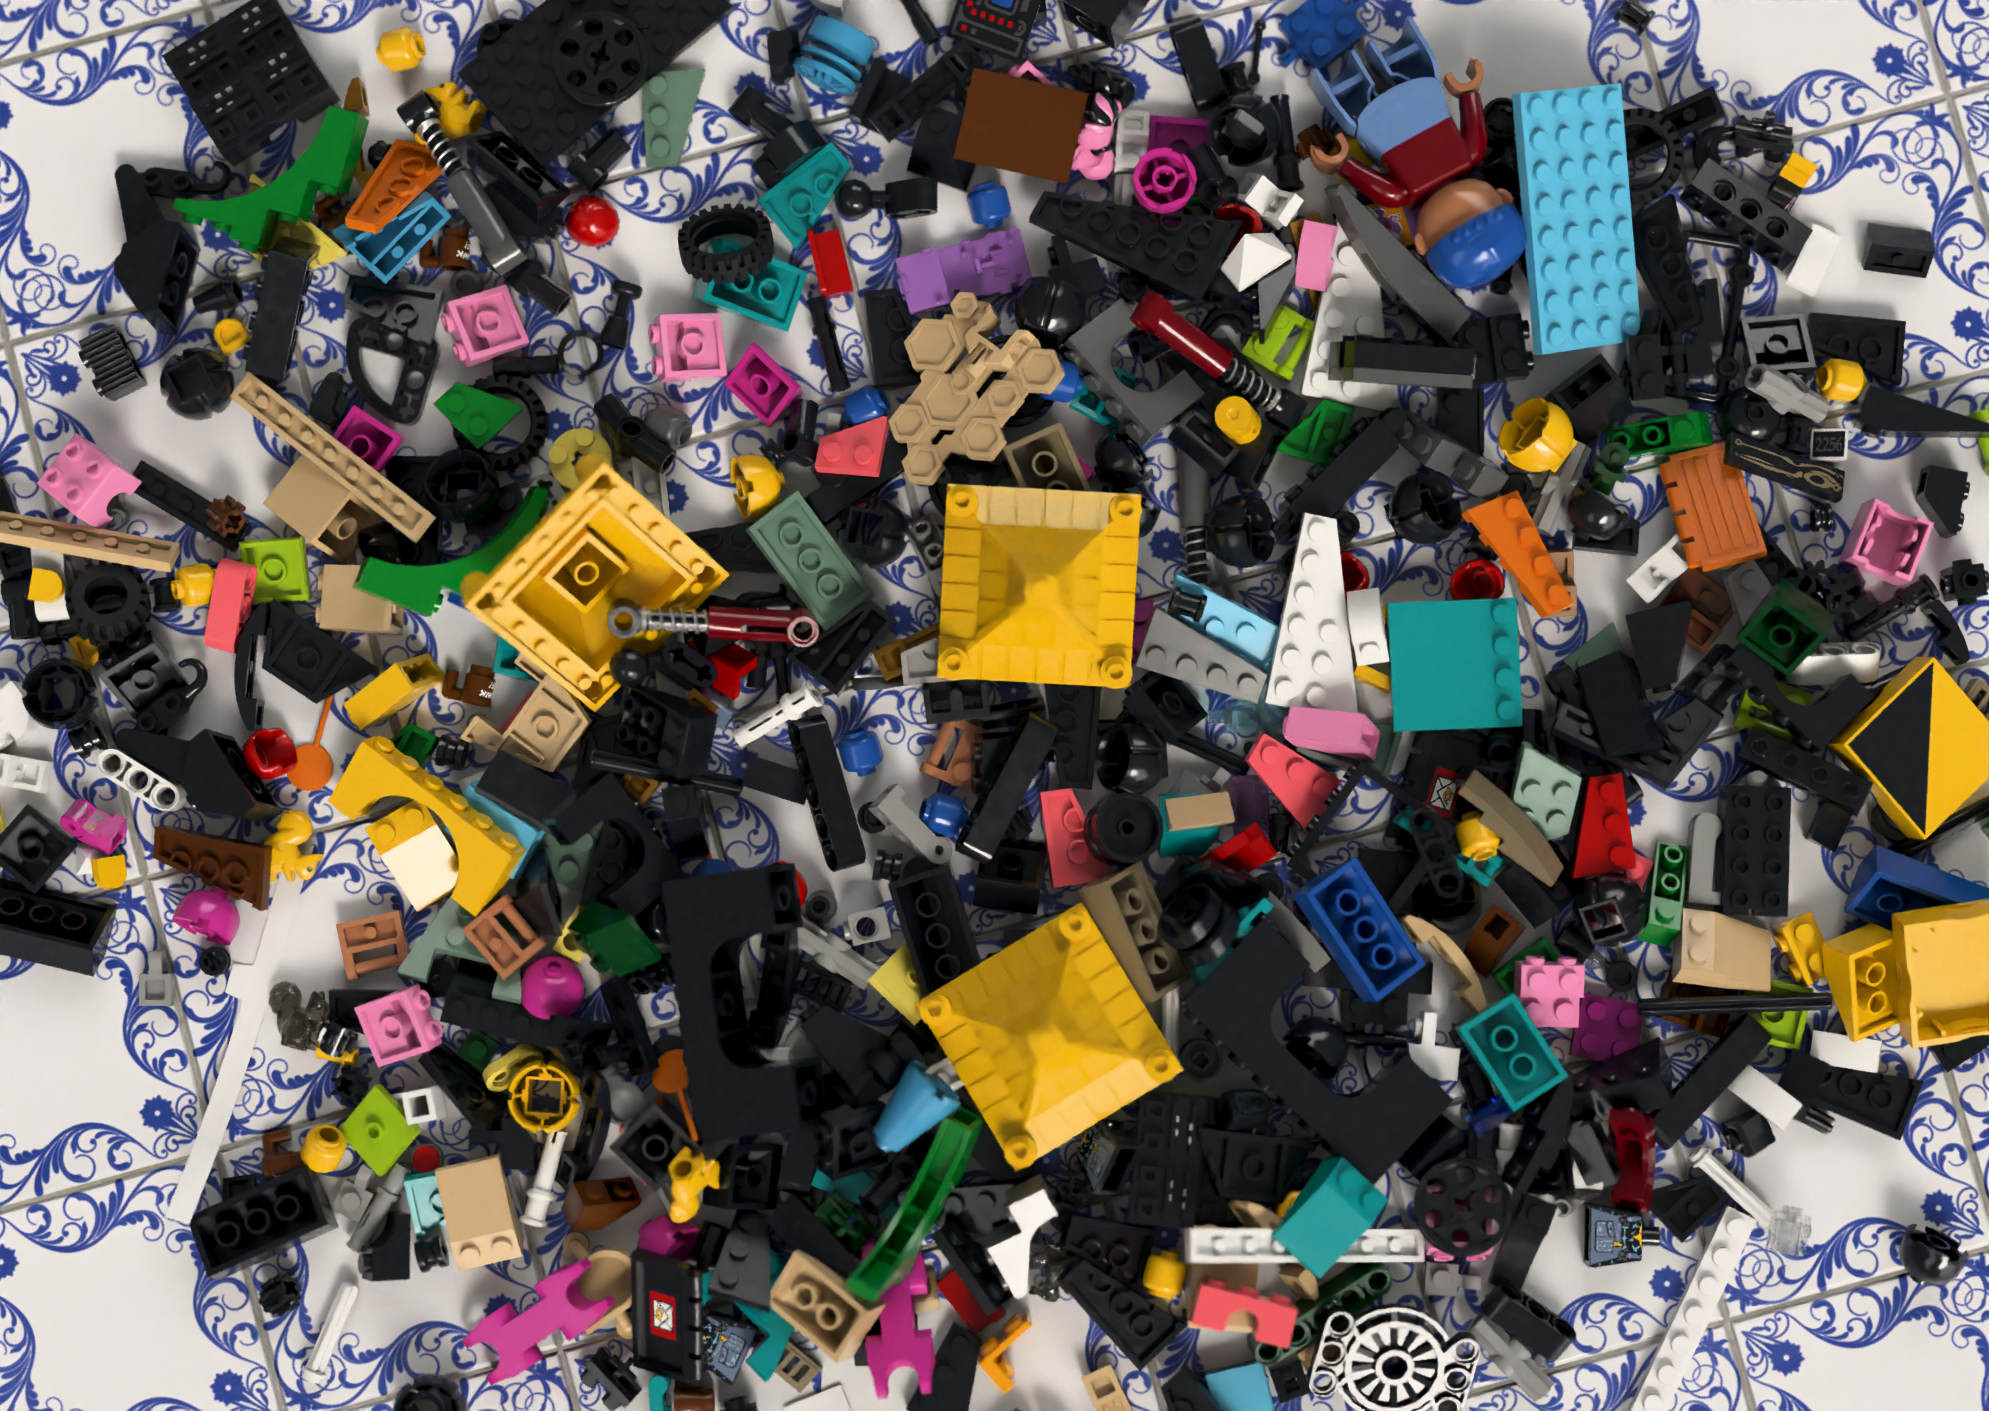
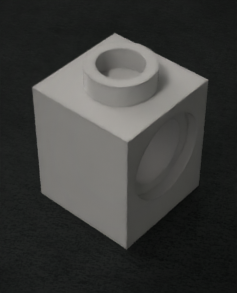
M886 906L847 914L848 921L843 922L846 941L852 940L853 946L892 938ZM864 917L871 918L876 925L874 933L870 936H864L858 931V922Z

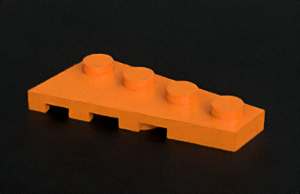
M396 139L346 215V227L377 234L442 174L443 168L437 166V159L431 156L432 151L428 150L425 144Z
M1518 490L1466 510L1461 514L1467 523L1472 522L1479 531L1480 535L1478 537L1484 545H1490L1501 559L1498 563L1505 572H1511L1519 582L1517 587L1542 619L1574 605Z

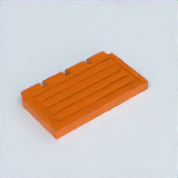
M1726 442L1669 456V462L1658 466L1664 488H1669L1665 493L1672 515L1677 516L1674 518L1680 542L1685 544L1682 549L1688 568L1701 567L1702 572L1767 556L1766 546L1742 471L1723 464Z

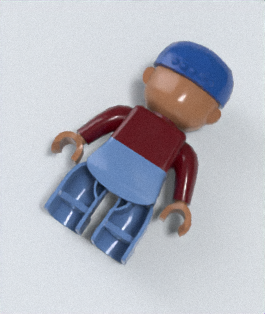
M1411 16L1405 18L1400 39L1386 50L1380 52L1372 39L1367 41L1365 58L1375 74L1382 76L1390 88L1381 95H1378L1374 88L1375 83L1354 49L1349 51L1345 69L1327 82L1317 67L1311 70L1309 86L1319 103L1327 107L1335 121L1347 134L1356 138L1360 148L1377 165L1380 171L1374 170L1354 157L1348 158L1349 146L1341 132L1335 135L1334 143L1339 150L1337 155L1328 156L1321 150V147L1310 146L1311 161L1319 172L1327 175L1338 173L1342 179L1365 197L1385 208H1401L1405 206L1407 209L1412 210L1422 205L1417 217L1418 233L1414 237V245L1419 254L1427 255L1426 262L1432 272L1449 286L1461 289L1492 282L1520 258L1525 251L1526 230L1521 215L1513 205L1512 195L1503 188L1495 189L1485 181L1468 178L1471 169L1476 167L1483 159L1488 145L1486 120L1480 93H1478L1483 79V67L1477 59L1471 57L1469 59L1466 75L1471 79L1470 82H1458L1452 72L1446 74L1443 81L1447 91L1459 99L1460 132L1449 113L1443 90L1438 80L1439 70L1435 56Z

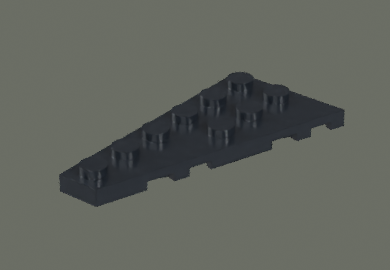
M1048 191L1042 193L1029 217L1030 223L1200 305L1243 226V220L1232 219V221L1214 219L1215 216L1203 215L1202 217L1186 215L1182 211L1161 214L1149 211L1142 205L1132 204V206L1115 204V201L1109 200L1098 202L1085 200L1082 196Z

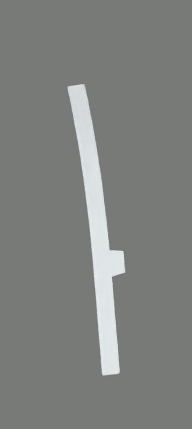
M305 843L298 845L302 856L312 854L314 846ZM296 871L294 882H288L284 872L280 873L253 965L233 964L225 993L242 1000L241 1007L207 1110L165 1218L187 1224L190 1223L219 1150L258 1036L304 882L297 875Z

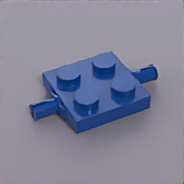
M1307 0L1278 24V29L1288 39L1291 47L1277 58L1279 64H1282V67L1286 69L1287 66L1299 57L1308 62L1313 68L1317 67L1322 72L1367 35V29L1356 18L1354 12L1367 3L1368 0H1349L1347 2L1344 0Z

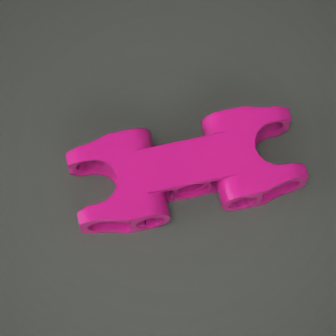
M873 1236L863 1244L862 1261L875 1246ZM920 1249L911 1272L899 1284L893 1283L879 1297L886 1303L880 1313L881 1334L866 1336L867 1364L873 1377L878 1399L888 1398L889 1377L896 1368L902 1366L911 1367L916 1370L922 1394L932 1393V1378L935 1366L931 1328L916 1330L913 1295L927 1294L929 1292L927 1266Z
M588 1257L562 1266L535 1284L533 1288L541 1300L518 1315L510 1302L481 1320L473 1331L462 1340L466 1348H470L479 1342H487L497 1350L499 1354L498 1367L486 1377L490 1385L515 1377L541 1360L544 1354L537 1345V1342L560 1328L566 1339L570 1341L598 1322L602 1315L616 1303L612 1294L598 1301H591L581 1294L578 1288L579 1277L592 1266Z

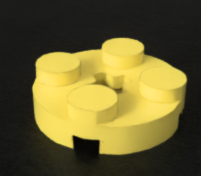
M588 428L566 431L556 439L549 450L550 470L554 478L569 490H573L574 486L579 482L573 465L577 453L580 452L582 455L586 453L598 454L612 468L613 452L610 445L599 433Z

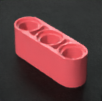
M223 558L219 562L215 573L204 635V643L207 647L237 654L239 641L251 614L258 573L256 566L228 558Z

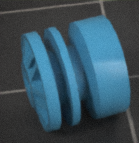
M815 16L807 33V39L816 47L801 46L800 54L803 57L795 59L793 68L811 83L822 89L851 96L856 90L854 82L860 81L862 77L860 71L853 65H867L874 51L875 43L867 35L842 21L828 16Z

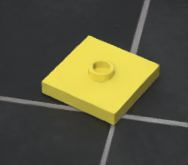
M905 942L870 977L868 982L915 1026L921 1019L915 1003L924 997L907 943Z

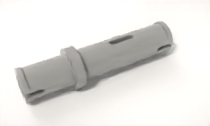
M397 1160L383 1184H378L375 1189L377 1192L376 1196L363 1215L350 1240L346 1243L351 1250L362 1254V1246L370 1244L393 1203H397L401 1198L399 1193L404 1186V1177L410 1176L413 1173L412 1167Z

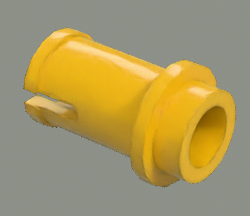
M316 1047L315 1057L340 1063L342 1067H354L359 1057V1048L355 1047L352 1054L344 1051L342 1057L336 1058L325 1054L320 1048Z

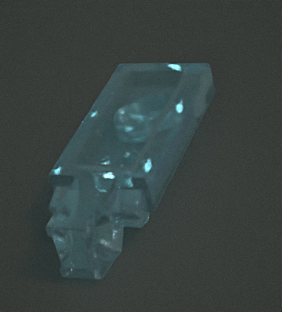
M1250 701L1225 702L1224 710H1208L1207 723L1224 724V731H1232V733L1259 734L1262 732L1265 734H1283V720L1285 716L1289 715L1290 708L1263 701H1258L1257 704Z

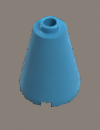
M912 1060L907 1065L873 1130L876 1135L875 1143L886 1152L890 1150L900 1151L961 1105V1102L958 1101L960 1098L954 1090L937 1074L935 1076L929 1073L925 1074L924 1072L928 1067L916 1060Z

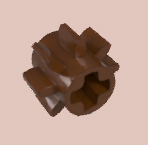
M1316 123L1297 135L1300 142L1296 144L1297 147L1295 149L1301 156L1302 161L1310 157L1311 145L1321 147V150L1328 155L1332 150L1331 144L1334 142L1335 137L1328 126L1321 130Z
M227 495L225 500L214 498L209 508L205 510L210 518L206 525L213 531L216 530L222 537H226L227 533L238 534L244 523L247 522V519L242 514L246 507L239 501L236 502L230 495Z

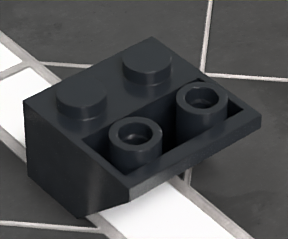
M1601 353L1544 397L1545 401L1558 405L1566 412L1572 423L1575 439L1585 445L1589 444L1634 409L1621 378Z
M1552 840L1547 842L1564 866L1552 887L1545 884L1514 860L1494 878L1495 882L1534 929L1559 914L1574 898L1580 886L1586 882L1583 877L1571 878L1573 865L1561 852L1559 846Z

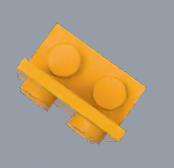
M1027 1312L1022 1316L1018 1313L1015 1314L1004 1324L1003 1334L998 1338L992 1335L979 1348L981 1350L979 1352V1366L1004 1394L1015 1386V1372L1013 1371L1015 1368L1001 1353L1032 1325L1031 1316Z

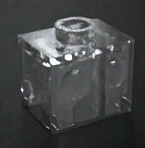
M1783 1205V1210H1773L1766 1249L1794 1256L1805 1255L1807 1242L1812 1232V1217L1802 1215L1803 1209L1787 1205Z

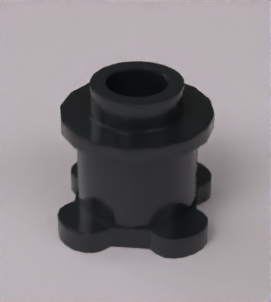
M1475 529L1463 552L1468 554L1469 551H1472L1484 559L1496 561L1498 558L1497 554L1490 545H1484L1478 537L1480 535L1479 531Z

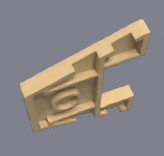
M520 653L514 663L540 683L505 732L479 713L474 717L460 738L470 743L475 742L483 745L486 749L494 752L502 749L527 764L553 773L559 768L592 720L572 693L523 653Z

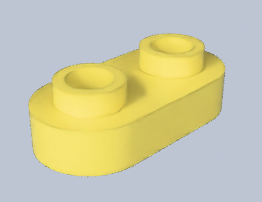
M521 1043L499 1059L488 1064L482 1073V1078L490 1091H504L508 1089L512 1077L520 1068L536 1060H543L544 1062V1055L539 1046Z

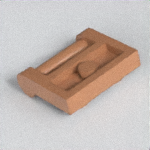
M967 721L943 723L926 762L922 761L919 771L972 793L971 776L976 775L975 763H972L970 746L975 743V734L992 732ZM956 727L963 730V733L948 768L944 771L937 767Z
M509 894L502 896L462 929V932L503 980L508 978L549 944L547 939L543 935L539 936L512 904L514 900ZM502 912L529 943V946L523 951L494 918Z
M401 910L336 924L348 980L359 979L362 974L398 967L410 953ZM396 944L397 954L361 962L356 961L355 953Z

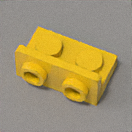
M1806 912L1773 927L1777 934L1773 936L1774 942L1781 953L1785 952L1790 963L1787 965V970L1795 983L1798 982L1799 985L1808 987L1814 981L1825 977L1822 943L1825 940L1812 912Z

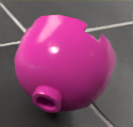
M1167 147L1152 149L1142 155L1134 168L1132 177L1134 196L1140 205L1149 211L1161 214L1175 212L1184 207L1194 193L1197 181L1195 167L1183 153L1180 155Z
M212 887L211 891L199 889L186 895L176 907L172 920L178 926L194 935L198 932L208 936L205 940L229 946L237 934L240 914L236 905L228 900L230 897L227 895L228 892Z
M547 955L539 957L528 965L521 978V1003L529 1013L541 1019L550 1020L551 1016H556V1014L571 1016L578 1011L583 1003L585 984L580 969L570 959L563 956Z
M669 1213L660 1215L654 1220L648 1219L640 1227L637 1248L686 1261L697 1243L698 1235L695 1232L700 1230L689 1220L683 1223H675L671 1220Z

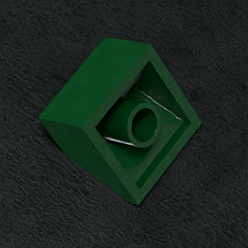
M1782 577L1761 600L1737 634L1736 639L1789 677L1829 635L1835 615Z
M591 900L567 927L575 938L573 940L574 945L583 953L588 954L591 958L590 965L602 975L609 973L616 977H621L658 962L663 957L629 913Z

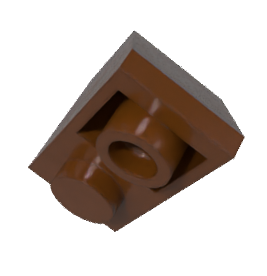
M1493 904L1474 928L1463 953L1474 970L1487 979L1526 928L1496 904Z
M631 1177L577 1181L572 1183L561 1209L572 1233L593 1231L605 1228L637 1208L642 1200Z

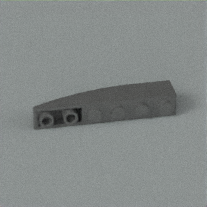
M1346 184L1328 185L1324 191L1335 216L1352 248L1373 279L1387 296L1434 342H1449L1471 315L1464 307L1465 301L1456 293L1449 292L1443 286L1444 282L1421 264L1422 258L1413 250L1406 249L1399 242L1401 240L1400 236L1392 229L1385 228L1378 221V214L1370 207L1363 206L1356 199L1357 194L1351 187Z

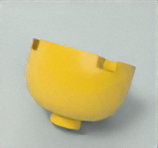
M744 454L731 458L729 466L731 484L736 483L738 495L733 494L738 511L744 519L765 515L777 505L781 495L780 489L785 488L782 471H776L774 464L761 455Z

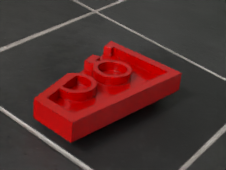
M1622 773L1587 777L1581 812L1582 820L1579 837H1577L1576 855L1574 867L1572 866L1571 878L1637 869Z

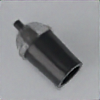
M1568 923L1563 927L1553 944L1569 956L1576 957L1577 962L1585 965V968L1595 970L1603 965L1610 969L1613 965L1606 960L1608 954L1605 947L1591 943L1579 933L1578 929Z

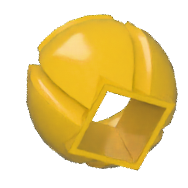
M1539 397L1528 399L1511 412L1512 421H1504L1498 437L1499 447L1504 452L1506 458L1520 469L1528 472L1550 470L1556 473L1578 443L1573 438L1572 423L1566 412L1558 405Z
M536 1060L528 1063L515 1073L508 1085V1091L511 1092V1098L507 1100L510 1114L521 1127L533 1133H538L540 1129H543L546 1134L561 1130L570 1124L580 1108L581 1103L577 1100V1096L580 1094V1084L575 1074L566 1065L558 1061L551 1060L548 1064H545L543 1060ZM534 1080L561 1081L560 1111L532 1110Z

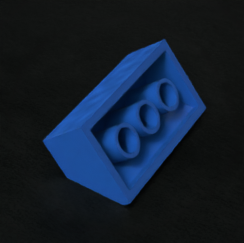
M1875 845L1859 864L1844 906V912L1892 930L1891 913L1989 899V888Z
M1352 857L1316 876L1292 894L1362 1001H1379L1426 965L1356 857Z

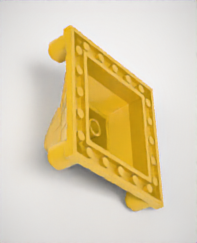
M590 453L580 458L576 464L575 474L579 482L574 486V489L534 527V530L496 566L492 573L487 575L483 572H473L464 577L460 584V593L463 596L461 602L467 609L591 710L596 712L622 686L613 680L609 672V662L617 649L629 646L637 647L644 653L655 652L673 633L672 630H665L663 633L661 629H654L653 632L648 629L645 632L643 630L639 631V633H635L627 638L617 637L608 628L607 610L609 605L618 598H627L636 604H641L643 607L648 606L650 610H656L660 607L661 610L671 608L673 611H679L682 608L684 611L690 612L692 609L696 610L729 576V573L713 559L706 549L699 547L614 471L602 456ZM621 612L615 616V620L619 623H627L632 619V616L626 612Z
M947 484L937 678L1104 686L1113 689L1130 687L1133 674L1131 663L1139 524L1142 513L1141 494Z
M1082 902L915 1003L921 1019L928 1024L1002 1147L1006 1160L1013 1166L1016 1172L1029 1166L1034 1160L1159 1084L1171 1080L1176 1074L1184 1070Z

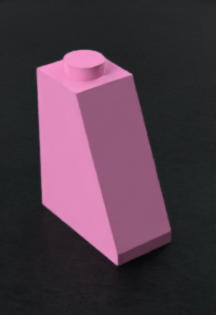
M1290 706L1289 715L1284 717L1282 725L1284 737L1293 746L1359 760L1364 759L1368 762H1375L1381 731L1365 714Z

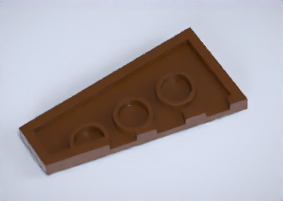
M167 825L155 827L154 859L185 874L191 873L201 878V882L211 887L217 886L227 891V895L237 900L243 899L251 903L252 907L259 911L268 909L272 846Z

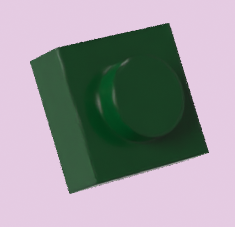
M471 1030L456 1056L483 1072L493 1060L502 1043L484 1032Z

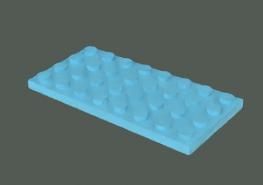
M1621 83L1512 94L1522 219L1526 230L1525 254L1534 355L1626 342L1625 337L1637 335L1640 328V313Z

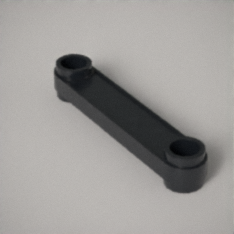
M1568 664L1558 666L1544 676V681L1555 698L1560 697L1563 702L1589 714L1586 704L1576 689L1579 686L1578 679ZM1594 755L1599 765H1603L1605 775L1622 773L1627 808L1644 797L1640 785L1632 775L1627 776L1623 768Z

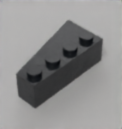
M282 236L269 251L264 252L261 261V269L265 270L263 282H258L254 297L255 300L259 301L257 312H252L248 329L253 331L251 342H246L242 359L247 361L245 371L283 381L289 374L299 331L294 330L295 325H300L306 307L305 301L301 300V296L306 295L309 285L312 283L314 272L309 271L308 268L314 257H318L319 245Z

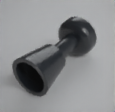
M612 280L611 291L618 296L614 314L607 317L597 342L607 347L627 350L629 320L626 319L629 303L630 300H637L641 297L643 288L626 281Z

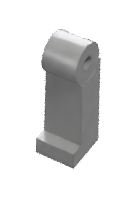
M899 784L889 785L869 806L868 810L924 864L933 866L949 861L952 856L950 842L944 837H937L901 800L907 792Z
M1700 813L1690 820L1683 902L1707 905L1721 904V892H1712L1715 844L1716 838L1722 831V822L1713 813Z

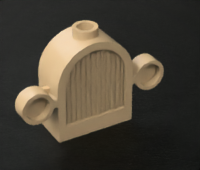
M571 1232L563 1240L565 1254L571 1258H576L577 1261L588 1257L592 1264L579 1277L578 1288L581 1294L591 1301H598L612 1294L616 1300V1303L602 1315L600 1320L585 1331L586 1334H591L615 1317L618 1334L624 1339H633L632 1311H626L632 1305L631 1252L621 1247L608 1246L600 1248L589 1255L587 1252L590 1248L589 1237L584 1232Z

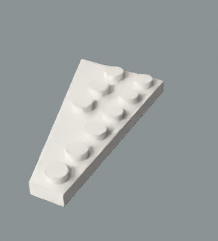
M1336 218L1335 226L1338 227L1331 255V260L1334 261L1327 293H1320L1299 394L1384 412L1387 408L1393 407L1390 384L1328 380L1329 367H1331L1329 366L1331 342H1342V336L1355 335L1385 338L1380 286L1370 275L1352 248Z
M1303 513L1263 701L1265 703L1289 708L1290 706L1358 713L1337 519Z

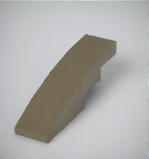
M1474 770L1458 794L1483 811L1478 821L1503 839L1498 847L1500 851L1545 884L1552 887L1564 868L1557 855L1526 814L1498 787L1477 770Z

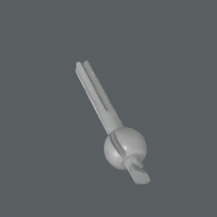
M611 1064L607 1069L599 1070L606 1078L611 1096L610 1122L615 1125L623 1124L624 1128H626L631 1120L645 1107L646 1101L643 1092L637 1085L632 1082H622L619 1076V1065ZM671 1178L657 1191L668 1213L670 1211V1204L674 1200L671 1194Z

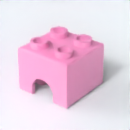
M77 433L37 482L42 489L77 518L99 529H105L113 520V517L107 514L109 501L115 495L122 492L132 495L142 483V481L105 451Z
M1873 498L1861 504L1839 563L1853 569L1857 567L1863 573L1898 587L1911 582L1934 522L1920 516L1910 517L1891 510L1890 504Z

